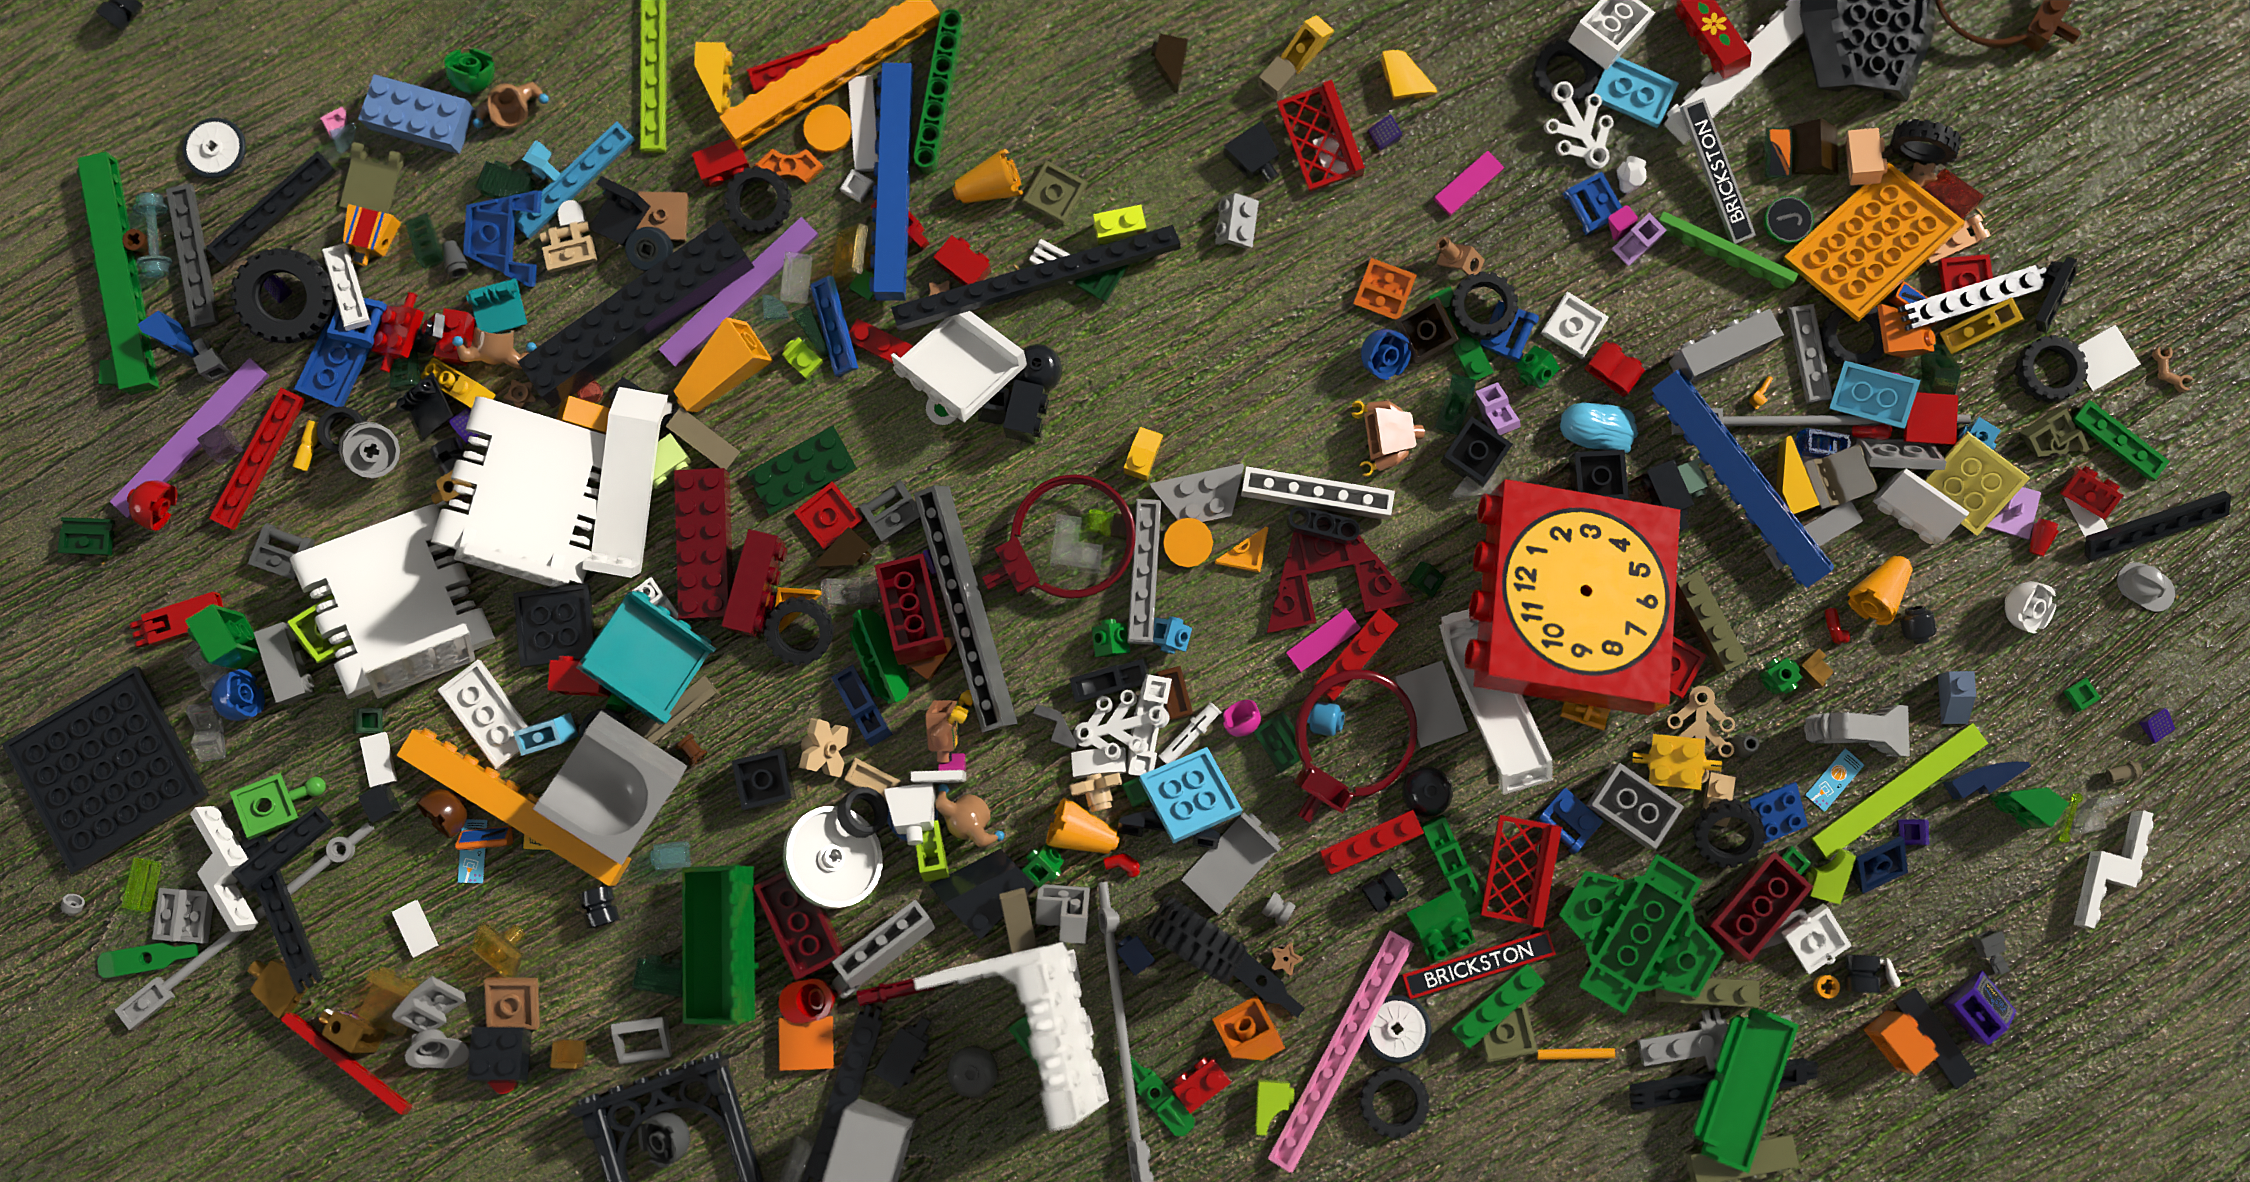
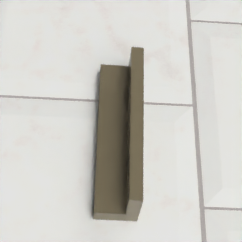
M704 675L683 692L669 713L672 716L667 724L659 725L650 719L637 729L635 733L659 747L722 695L707 676Z

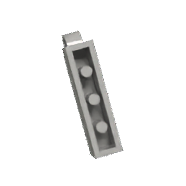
M916 899L832 962L840 973L833 980L832 986L841 998H846L855 993L861 984L935 929L930 917Z

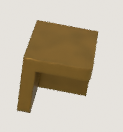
M1820 649L1811 651L1798 664L1800 675L1815 690L1823 688L1826 685L1825 681L1833 674V670L1822 660L1826 655Z
M560 1039L553 1041L550 1068L578 1069L584 1067L586 1040Z

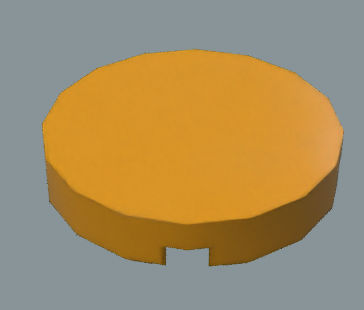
M822 105L813 109L806 117L803 126L804 135L810 146L822 153H836L842 150L849 143L852 136V124L847 113L833 105Z
M1188 517L1178 519L1170 524L1165 532L1163 543L1165 553L1171 561L1179 566L1193 567L1198 566L1208 558L1212 551L1213 539L1206 524L1196 518Z

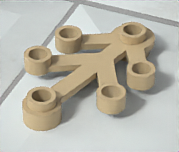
M1697 686L1690 692V702L1677 714L1670 715L1667 724L1671 729H1679L1683 724V720L1696 711V721L1681 733L1679 737L1693 738L1695 736V738L1705 739V741L1707 737L1717 747L1720 756L1724 758L1731 757L1734 753L1733 745L1725 742L1706 722L1707 712L1719 722L1720 729L1726 733L1733 731L1735 721L1731 717H1726L1714 704L1715 695L1709 687ZM1705 694L1707 701L1701 703L1697 700V696ZM1671 718H1679L1680 724L1672 726L1670 723ZM1729 720L1732 723V727L1725 729L1722 726V722ZM1724 745L1729 746L1731 753L1723 754L1721 747ZM1705 770L1702 784L1708 780L1709 770Z

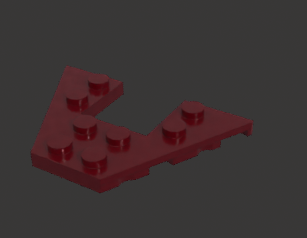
M1327 521L1317 522L1319 530H1329L1330 526ZM1344 526L1341 528V532L1345 537H1352L1354 535L1351 527ZM1293 532L1267 634L1317 623L1306 575L1354 566L1364 614L1378 611L1379 608L1385 610L1413 604L1414 599L1406 593L1397 582L1398 580L1391 575L1383 562L1371 551L1360 535H1358L1353 543L1347 545Z

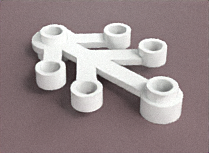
M1568 82L1556 84L1552 89V97L1555 101L1562 103L1574 127L1562 124L1556 119H1550L1545 122L1544 130L1550 135L1559 133L1581 139L1586 147L1574 146L1568 140H1563L1557 143L1556 152L1561 156L1570 154L1585 158L1587 165L1594 169L1604 167L1609 161V151L1605 144L1609 129L1613 126L1612 117L1604 115L1598 118L1597 127L1599 132L1596 142L1591 135L1597 109L1602 103L1601 97L1598 94H1591L1585 99L1587 110L1583 121L1571 99L1574 92L1572 85ZM1559 88L1564 90L1563 97H1560L1557 93ZM1592 97H1594L1597 101V104L1595 106H1592L1590 104V99ZM1603 119H1607V120H1608V126H1607V127H1604V126L1602 125V120H1603ZM1550 122H1553L1556 126L1554 131L1549 129ZM1562 143L1567 145L1566 152L1561 151ZM1594 152H1597L1600 156L1598 161L1593 159Z
M1125 690L1120 696L1121 703L1107 724L1098 726L1105 713L1112 710L1113 702L1109 697L1101 696L1096 702L1097 709L1089 721L1080 723L1074 729L1073 738L1079 746L1089 747L1094 745L1105 752L1110 759L1116 760L1122 754L1121 748L1116 743H1107L1100 736L1110 734L1129 746L1134 753L1140 754L1146 748L1145 742L1142 738L1133 737L1124 732V730L1152 724L1155 728H1163L1169 722V714L1163 707L1155 706L1146 714L1123 719L1129 708L1137 702L1135 693L1131 690ZM1132 695L1131 701L1126 702V696ZM1104 701H1108V706L1101 708V704ZM1156 712H1161V716L1158 719L1153 718ZM1085 730H1088V736L1083 738L1081 736L1082 733ZM1141 742V746L1138 749H1134V744ZM1117 748V752L1114 755H1110V750Z

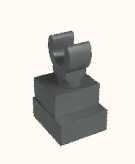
M202 337L193 341L195 348L200 354L194 357L193 360L201 376L212 383L231 373L228 364L223 361L219 353L211 348L209 342L205 343Z
M1990 929L1970 937L1979 957H1990V965L1994 974L1999 973V975L2010 971L2006 961L2000 955L2001 952L2007 950L2004 944L2006 940L2002 931Z

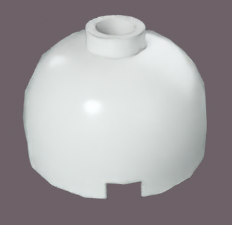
M2029 581L2018 584L2005 598L2006 617L2013 626L2031 633H2037L2035 630L2038 628L2044 629L2053 617L2056 604L2052 603V596L2056 597L2055 591L2052 587L2038 582Z

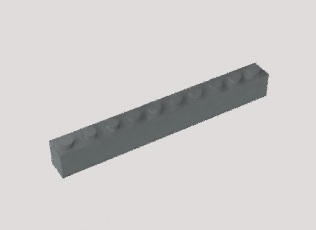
M933 485L914 493L982 733L998 731L1018 724L950 487Z

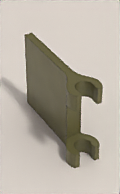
M353 142L351 147V163L340 207L347 209L348 204L389 214L398 176L404 166L406 157L400 153L390 151L388 165L368 161L365 158L368 155L369 148L363 144Z

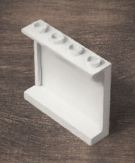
M971 311L945 318L903 357L900 358L894 353L891 355L894 363L893 369L901 378L906 377L916 390H923L933 403L941 404L951 417H958L963 422H966L1027 366L1025 354L1021 348Z

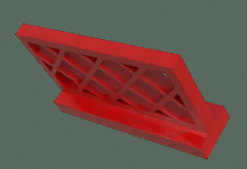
M1332 79L1323 82V85L1277 101L1280 115L1309 192L1353 176L1355 179L1364 175L1365 166ZM1318 94L1322 100L1319 110L1307 105L1309 98ZM1293 103L1301 108L1295 118L1286 114L1284 106ZM1304 109L1316 114L1312 124L1299 120ZM1319 116L1329 120L1330 126L1327 132L1315 127ZM1296 124L1309 129L1304 140L1294 136L1293 130ZM1312 131L1324 136L1320 147L1307 141ZM1327 138L1337 141L1339 147L1335 154L1323 149ZM1304 146L1317 150L1312 162L1302 157L1301 152ZM1320 152L1333 158L1328 169L1315 163ZM1336 159L1346 164L1347 172L1338 174L1331 171ZM1313 168L1325 173L1321 181L1312 184L1309 175Z
M1498 815L1480 915L1543 928L1562 827L1551 823ZM1504 821L1514 823L1519 832L1507 839L1502 832ZM1519 824L1528 825V826H1526L1525 828L1522 829ZM1532 827L1543 828L1541 838L1532 844L1525 832ZM1522 835L1529 844V847L1517 854L1510 842ZM1502 837L1504 842L1500 844V840ZM1507 845L1514 854V857L1502 864L1497 857L1498 851ZM1533 850L1537 856L1536 864L1527 869L1520 857ZM1518 860L1525 871L1512 879L1505 868ZM1496 861H1497V863L1499 864V867L1495 869ZM1503 870L1510 881L1497 889L1493 883V877ZM1528 875L1532 881V887L1522 894L1516 882ZM1513 885L1520 896L1507 904L1501 892ZM1493 887V889L1495 890V892H1493L1492 894H1490V893H1491V888ZM1498 895L1505 907L1497 912L1488 911L1489 900ZM1521 900L1528 907L1526 918L1516 916L1511 910V907ZM1508 910L1511 915L1503 913Z

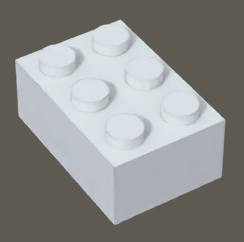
M1600 0L1578 23L1568 42L1607 70L1642 34L1655 12L1639 0Z

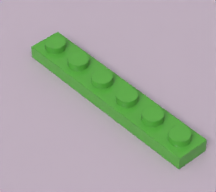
M1665 211L1657 219L1666 229L1663 235L1674 236L1687 246H1696L1704 250L1703 252L1706 255L1726 260L1728 265L1736 268L1741 267L1754 277H1763L1771 281V284L1775 287L1788 289L1795 282L1799 274Z

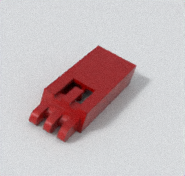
M213 591L142 614L141 620L129 624L131 629L141 628V630L132 633L133 639L144 638L135 642V647L158 646L189 636L187 632L189 627L185 620L211 604L224 607L220 593ZM169 620L171 629L158 633V629L166 628L165 621Z

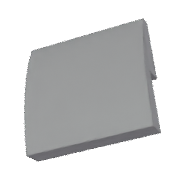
M159 888L152 939L208 943L214 904L209 892Z
M432 976L416 987L401 1002L392 1016L394 1020L418 1032L437 1029L447 1023L445 1016L447 1012L466 1002L465 994Z

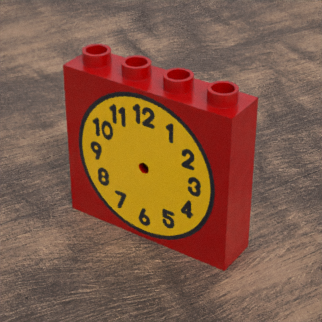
M1504 479L1491 494L1484 493L1479 501L1477 521L1481 524H1487L1486 542H1478L1473 557L1474 571L1483 572L1482 589L1474 590L1469 604L1470 620L1479 621L1477 639L1471 638L1469 640L1464 660L1465 668L1474 670L1473 687L1649 716L1668 706L1680 509Z

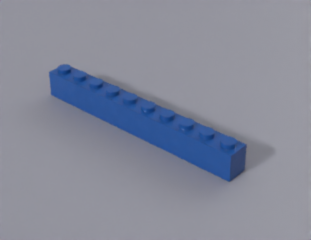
M882 63V72H878L877 75L881 94H877V109H880V117H876V132L880 133L879 139H875V154H879V160L874 162V176L878 177V185H873V198L877 200V208L872 209L873 223H876V231L871 233L872 246H875V254H871L870 258L871 269H874V277H870V292H874L876 301H906L913 69L911 63Z
M1679 368L1652 388L1654 400L1659 406H1665L1669 411L1668 417L1675 426L1680 425L1685 432L1683 434L1685 440L1691 446L1695 445L1700 451L1698 455L1703 463L1707 466L1710 464L1715 470L1714 476L1717 481L1729 488L1731 499L1737 505L1741 504L1747 511L1745 512L1746 518L1752 525L1757 524L1762 531L1760 535L1768 545L1772 544L1778 551L1776 556L1784 565L1788 564L1793 570L1791 575L1799 585L1803 583L1808 588L1833 570L1834 565Z

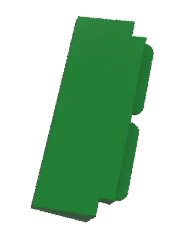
M1755 1007L1750 1008L1747 1018L1740 1015L1731 1018L1715 1063V1078L1708 1083L1693 1126L1694 1138L1704 1141L1701 1155L1749 1174L1799 1027L1798 1024Z

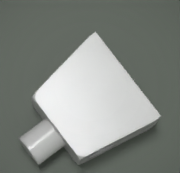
M933 782L884 789L897 834H907L908 845L922 844V831L934 828L936 790Z

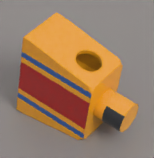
M348 204L343 243L350 249L355 250L352 262L361 266H367L370 254L384 257L401 222L393 215Z

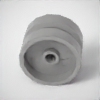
M364 421L353 424L345 430L339 442L338 450L342 462L348 469L362 477L376 478L384 476L394 469L399 460L400 447L397 438L391 430L378 423ZM372 445L373 451L367 454L364 451L365 446L370 447Z

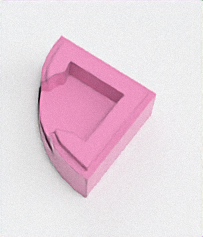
M342 106L320 118L334 141L345 131L347 114Z

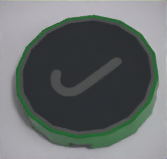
M1782 196L1774 200L1767 208L1763 217L1764 229L1770 238L1779 241L1783 245L1796 244L1807 237L1812 231L1814 224L1813 212L1810 206L1802 199L1794 196Z

